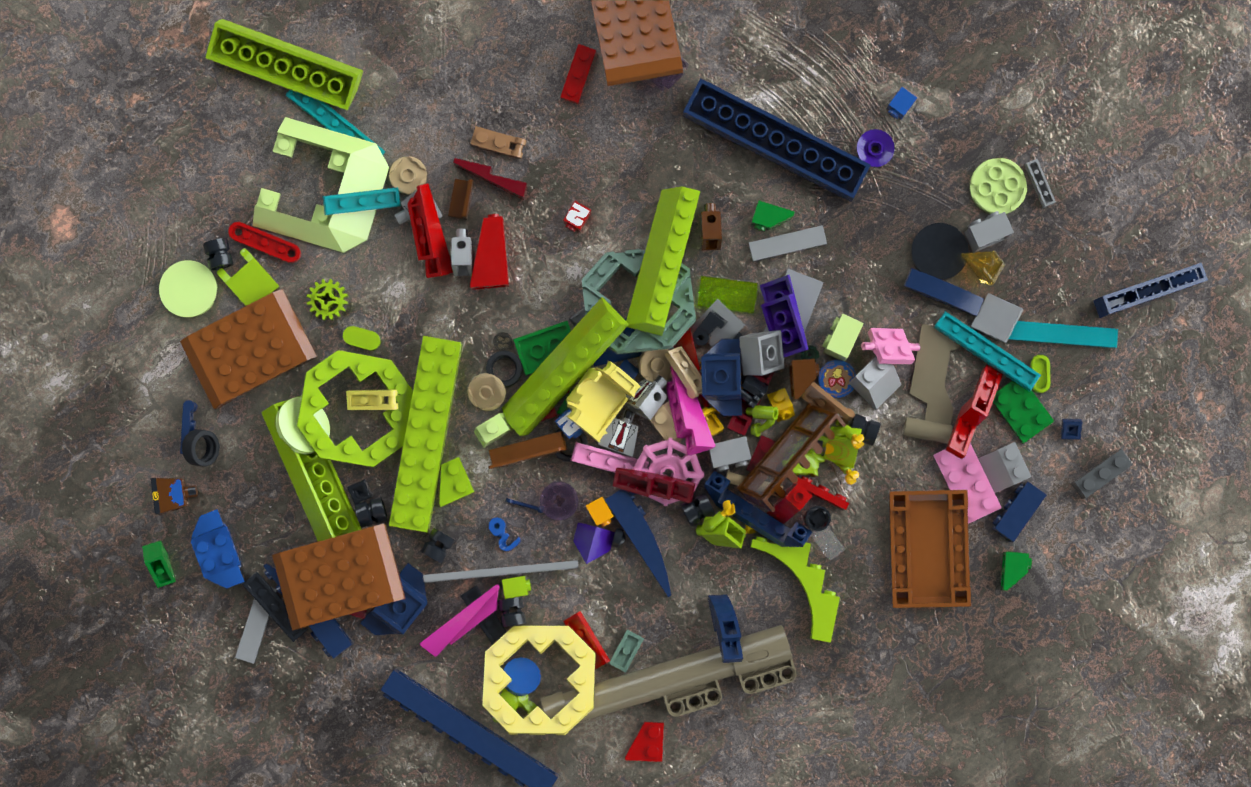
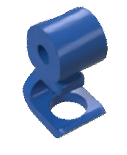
M498 517L491 519L489 530L494 536L501 538L498 542L501 550L509 552L521 543V539L518 537L511 545L507 546L506 541L510 535L505 532V521Z

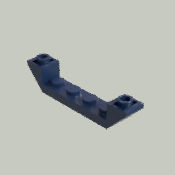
M716 471L712 473L704 484L717 507L724 510L723 502L729 500L731 504L734 503L735 513L732 515L733 517L781 547H803L813 533L798 522L791 529L728 490L730 480Z

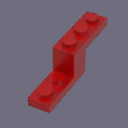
M988 365L983 368L973 397L961 407L946 451L960 459L966 456L976 427L988 417L1003 374Z

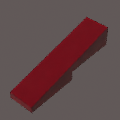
M454 158V166L524 200L527 190L526 182L492 175L491 166Z

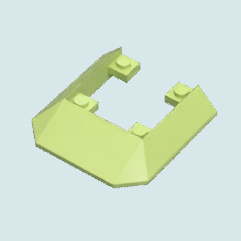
M285 117L277 131L278 135L273 148L274 153L292 158L297 141L331 150L332 154L327 168L344 173L338 194L383 189L389 166L376 143ZM261 188L257 204L254 207L252 224L254 227L342 253L368 240L377 209L324 215V207L316 204L312 220L307 221L276 212L281 194Z

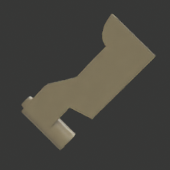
M922 324L918 342L920 350L916 354L909 394L926 403L927 407L924 420L911 417L905 418L903 436L948 444L953 431L951 425L953 406L945 388V379L950 351L958 349L960 345L936 330L934 326Z

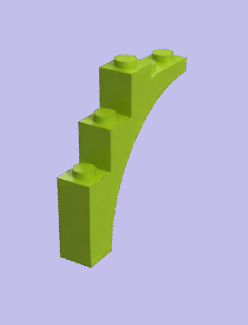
M756 537V540L752 539L751 548L764 551L780 560L792 571L802 585L811 611L810 639L831 643L840 597L835 596L836 592L825 590L824 594L821 593L825 570H822V566L810 563V567L807 566L811 543L806 542L803 547H781L776 543H768L767 538Z

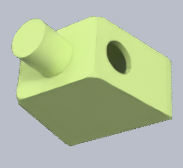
M499 413L477 426L474 433L483 448L514 429L507 423L504 413Z

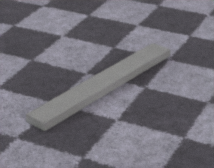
M578 560L428 574L423 575L424 582L428 583L576 569L579 566Z

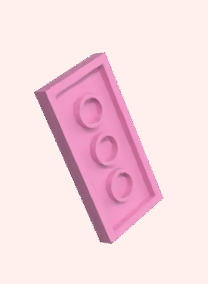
M971 443L963 459L951 454L946 449L933 455L949 489L968 490V524L1002 508Z

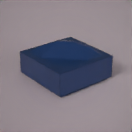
M1062 419L1061 439L1081 440L1082 420Z

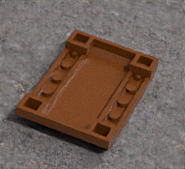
M590 0L607 86L683 73L669 0Z
M283 289L270 293L186 336L180 341L215 410L299 365L302 366L317 358Z
M968 490L889 492L893 608L971 606Z
M385 523L272 555L292 630L405 599Z

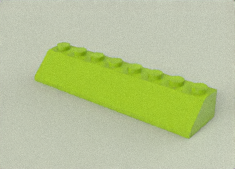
M224 19L215 22L205 57L206 59L345 110L349 109L363 74L361 69Z
M683 186L661 190L626 320L629 324L627 327L663 336L700 191Z
M603 297L600 298L502 407L507 423L520 436L529 435L629 325Z
M288 400L273 404L262 411V416L317 541L361 530L332 461L318 458L315 452L311 454L297 453L291 450V447L283 438L279 437L276 429V415L281 406Z

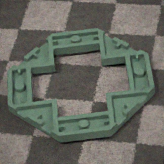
M625 250L622 253L606 252L582 279L585 315L601 297L612 305L608 298L599 293V290L620 267L637 277L645 250ZM683 263L681 264L671 301L679 309L665 324L663 336L637 329L630 337L622 332L608 348L616 354L672 349L696 321L690 268Z

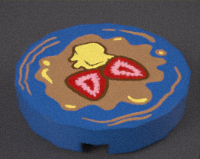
M833 360L827 362L821 368L818 375V384L833 398H842L853 391L854 388L849 382L856 374L849 363L842 360Z

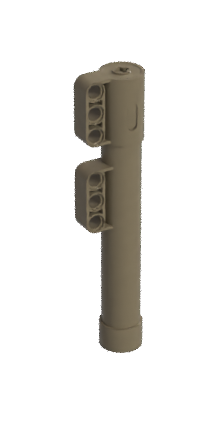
M782 625L742 636L740 639L743 654L742 662L723 663L720 646H716L597 682L594 686V709L580 722L664 697L667 710L671 716L677 717L719 704L722 694L718 680L734 675L739 678L741 687L747 694H754L790 683L796 678V670ZM784 669H791L788 675H782ZM766 674L773 675L769 681H764L763 678ZM747 680H754L752 686H745ZM574 689L564 693L561 691L541 697L544 713L552 719L579 693ZM716 691L717 695L715 697L709 698L707 696L709 692ZM691 697L699 698L696 703L689 702ZM678 702L680 706L677 709L670 708L671 704Z

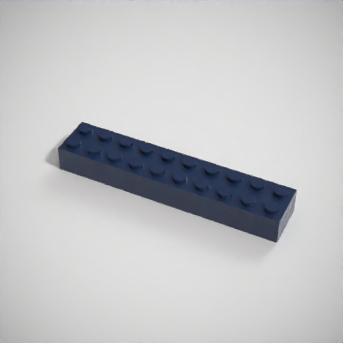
M701 78L683 111V117L850 202L854 199L871 164Z
M393 670L381 688L385 698L390 701L397 700L400 702L399 706L407 712L412 710L417 714L415 717L424 723L429 721L433 724L432 728L441 734L443 731L450 735L448 738L456 744L461 742L466 746L464 749L473 755L478 753L482 756L481 760L491 766L493 763L498 766L500 773L505 776L510 774L515 778L514 782L522 787L525 785L528 787H552L559 776L558 773L400 670Z

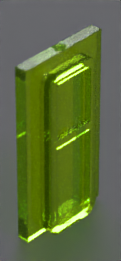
M701 276L697 306L709 308L719 299L730 311L754 314L758 283Z

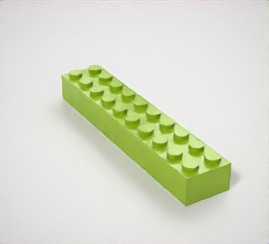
M423 336L389 526L429 533L463 346L461 342Z

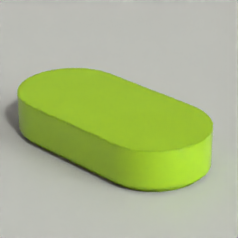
M349 326L343 332L344 341L351 346L374 351L381 344L380 336L370 330Z
M1037 355L1031 359L1030 368L1041 374L1032 390L1036 393H1044L1051 385L1050 361L1044 355Z

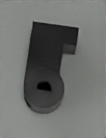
M714 310L710 311L693 333L694 343L700 346L707 344L717 326L722 329L728 321Z

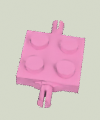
M870 328L867 332L870 342H862L861 344L862 350H872L879 364H912L915 361L912 351L920 350L919 343L915 344L907 341L903 329Z

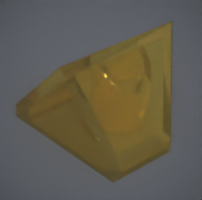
M995 250L961 254L980 281L988 285H993L1006 265Z

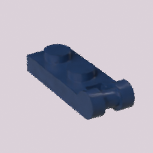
M191 400L183 403L180 454L182 455V444L185 436L190 431L196 430V420H193L198 405Z

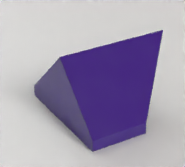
M578 522L573 542L586 564L611 550L615 532Z

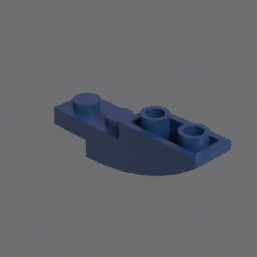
M708 595L714 632L717 631L722 662H742L741 632L728 595Z

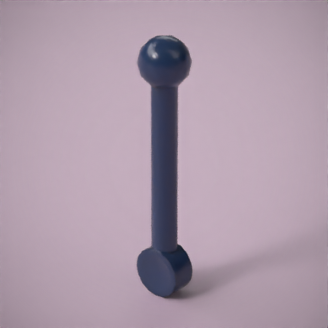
M508 498L505 500L508 503L537 510L539 513L545 511L543 506L538 507Z

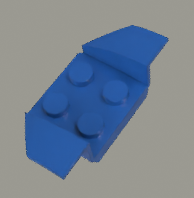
M218 509L201 515L193 531L191 544L203 577L224 588H230L245 582L240 570L241 561L228 527L222 522Z

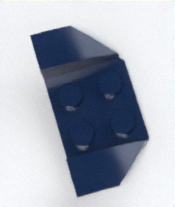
M721 339L701 357L702 396L723 416H742L740 339Z
M407 563L399 573L405 599L374 607L360 623L374 635L404 634L427 605L423 574L411 564Z

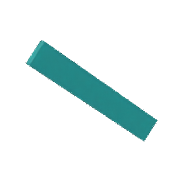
M291 89L286 93L290 100L326 129L374 143L325 102ZM378 146L382 155H384L386 152Z
M946 311L934 326L936 330L1029 392L1041 376V374Z
M1017 321L1008 340L1117 348L1118 329Z

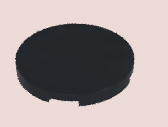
M930 224L919 231L912 242V261L920 272L941 280L950 279L957 275L967 263L969 255L967 240L960 230L950 224Z

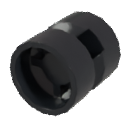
M227 238L214 239L203 243L205 254L209 256L207 263L210 271L219 270L220 268L225 269L234 265L232 256L228 253L230 247Z
M855 414L850 427L862 429L861 434L864 436L862 442L871 446L874 445L881 422L872 419L866 421V417Z
M705 493L695 497V501L680 504L691 527L700 523L702 518L715 515Z
M382 497L371 499L370 503L364 501L355 504L361 528L372 525L374 521L376 523L388 521Z
M822 506L812 507L804 515L805 526L813 532L826 529L831 522L829 511Z
M433 528L429 535L430 541L425 542L420 552L442 564L447 555L446 550L452 547L455 540ZM437 540L442 543L440 548L435 545Z
M522 596L498 600L499 611L503 613L500 617L502 627L527 623L525 612L521 610L524 607ZM509 607H514L515 612L509 613Z

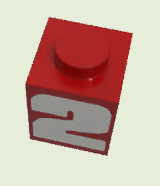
M574 201L563 220L564 224H566L565 227L574 233L576 230L581 232L591 215V209Z

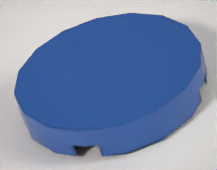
M514 658L503 669L512 679L505 688L513 695L526 696L533 693L540 684V670L530 659Z

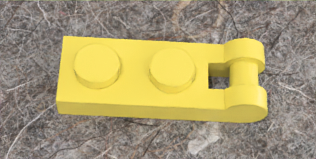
M397 389L346 391L347 410L398 409V403H396ZM384 396H388V403H385Z

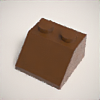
M815 359L792 360L789 363L792 402H796L816 377H818L819 364H815Z

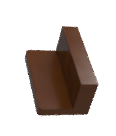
M455 179L448 217L467 220L474 187L472 179H469V181Z

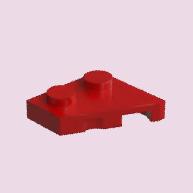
M644 721L625 756V760L662 762L664 722Z

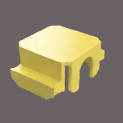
M608 361L603 369L598 367L589 368L566 399L567 407L572 410L566 417L600 443L602 436L607 434L605 430L628 401L626 394L635 398V393L641 386L611 361Z

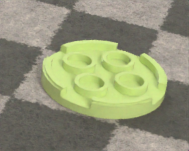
M1005 158L987 160L980 164L971 176V197L974 203L986 213L992 214L998 211L999 214L1003 212L1008 214L1017 209L1025 199L1027 182L1024 172L1011 160Z
M192 260L180 261L170 266L164 272L159 285L160 298L164 306L173 314L185 318L198 317L207 312L214 304L218 288L217 281L213 273L205 265Z
M301 397L292 398L285 402L277 412V432L279 437L283 438L291 447V450L301 454L314 453L311 446L296 427ZM321 409L314 416L329 436V420L324 410Z

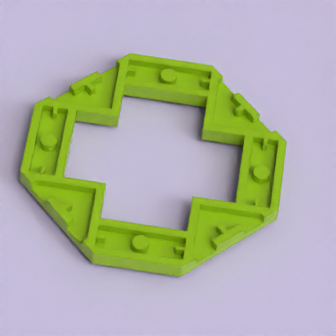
M338 350L305 373L296 427L318 458L374 467L404 445L413 390L392 360ZM347 367H349L359 382L375 372L387 390L397 389L398 394L396 396L398 409L386 410L382 413V416L392 430L363 451L352 436H349L335 446L314 416L316 412L329 404L318 387Z

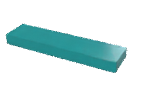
M398 187L322 196L324 215L401 206Z

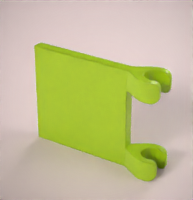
M243 248L240 254L248 263L232 277L222 268L217 271V274L244 305L247 306L274 292L280 286L246 248Z

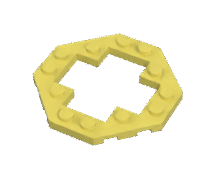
M513 626L485 651L482 705L509 735H566L594 709L595 652L569 626ZM527 641L540 654L556 642L580 666L567 678V682L579 694L552 719L538 706L523 719L499 694L512 681L500 666Z

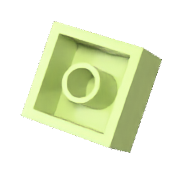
M845 314L836 317L830 327L833 332L831 335L828 334L822 345L825 348L823 353L845 361L864 323Z

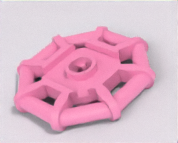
M673 438L649 446L645 445L635 466L632 467V470L663 475L665 469L673 471L670 477L685 481L687 478H693L691 482L696 483L694 491L700 480L704 477V472L701 469L697 455H687L686 446L674 441ZM667 448V453L656 456L654 453ZM675 449L685 455L681 458L678 454L672 453V451ZM649 457L652 460L649 468H644L643 466ZM689 460L694 471H688L686 462ZM653 495L649 496V498L664 504V506L680 501L673 498L666 500Z

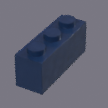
M1028 481L1017 486L1014 491L1016 495L1005 503L1003 514H998L992 522L994 524L992 530L1009 542L1016 540L1046 497L1044 492Z

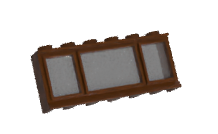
M809 403L737 487L738 491L746 500L774 512L776 509L770 504L768 498L773 493L780 498L785 497L786 492L780 484L785 478L792 483L798 481V477L792 470L798 463L805 469L810 467V462L805 455L810 449L816 454L822 453L823 449L817 442L822 435L827 439H834L835 434L829 428L831 424L841 427L847 425L837 413H832Z

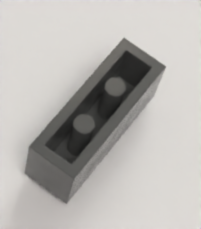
M1122 449L1116 450L1073 481L1071 485L1081 499H1085L1133 464Z

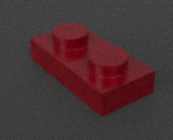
M761 435L746 471L751 472L776 441Z

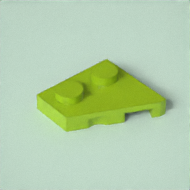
M460 457L441 465L440 507L475 492Z

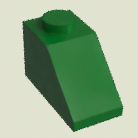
M759 200L751 225L754 226V229L765 232V230H771L794 217L795 212Z
M161 540L142 546L144 563L157 588L176 582L168 553Z
M1003 552L1000 590H1009L1028 573V569H1031L1032 558H1029V553Z

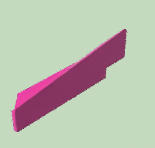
M670 366L672 381L667 382L666 390L677 438H685L687 455L689 456L713 449L715 443L698 398L691 399L688 396L686 387L673 367Z
M499 584L492 587L419 644L433 656H438L449 643L451 645L497 610Z

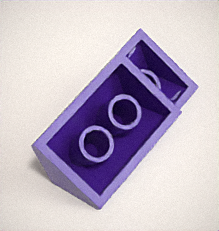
M790 275L759 285L765 301L761 308L768 330H781L783 358L808 350Z

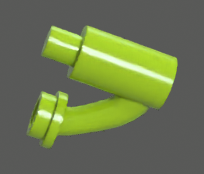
M756 405L754 408L748 407L746 409L747 415H752L754 419L766 420L762 425L758 422L752 424L751 434L759 437L761 432L772 427L778 418V408Z

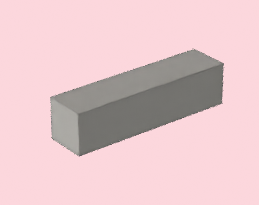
M1038 159L1026 163L1024 166L1042 208L1055 204L1056 201Z

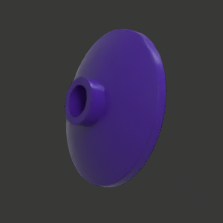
M869 130L862 134L857 142L858 157L871 164L870 167L884 166L894 155L895 145L893 139L882 130ZM874 146L877 147L878 152H872L871 148Z

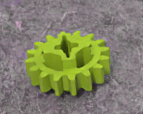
M322 279V284L320 285L315 282L316 288L310 287L309 289L312 294H307V297L311 299V301L307 302V305L313 306L310 312L316 311L315 316L318 318L322 315L323 320H326L327 316L331 320H334L333 315L341 317L339 312H345L346 310L343 306L349 304L344 300L349 297L348 294H343L346 290L345 287L339 288L340 283L337 281L333 284L332 279H329L328 283ZM325 288V291L318 294L321 289ZM334 289L338 291L340 298L334 296ZM329 295V297L333 300L328 301V304H326V302L322 299L327 298ZM315 301L321 303L322 311L317 308ZM335 305L338 306L335 310L330 312L332 307H334Z

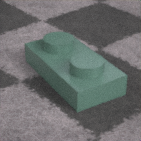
M627 629L609 664L626 673L644 638Z

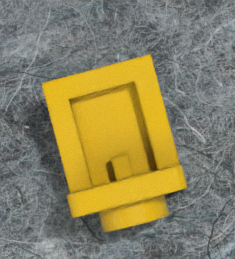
M785 388L767 394L771 406L778 408L777 422L785 421L795 416L793 404Z
M705 407L702 411L711 435L714 437L725 428L714 413L716 409L714 407L709 409Z

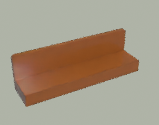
M563 431L491 449L489 454L492 465L488 467L489 469H497L565 451L567 448Z

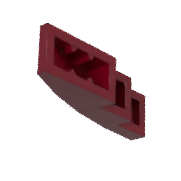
M616 468L613 487L646 497L653 495L666 500L673 498L687 503L692 501L696 484L674 477L625 468Z

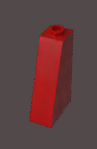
M489 214L487 218H483L470 282L471 290L510 287L504 219L499 214Z
M799 483L792 484L785 491V497L779 498L773 505L776 510L774 512L768 511L767 514L783 524L797 514L812 498V495Z

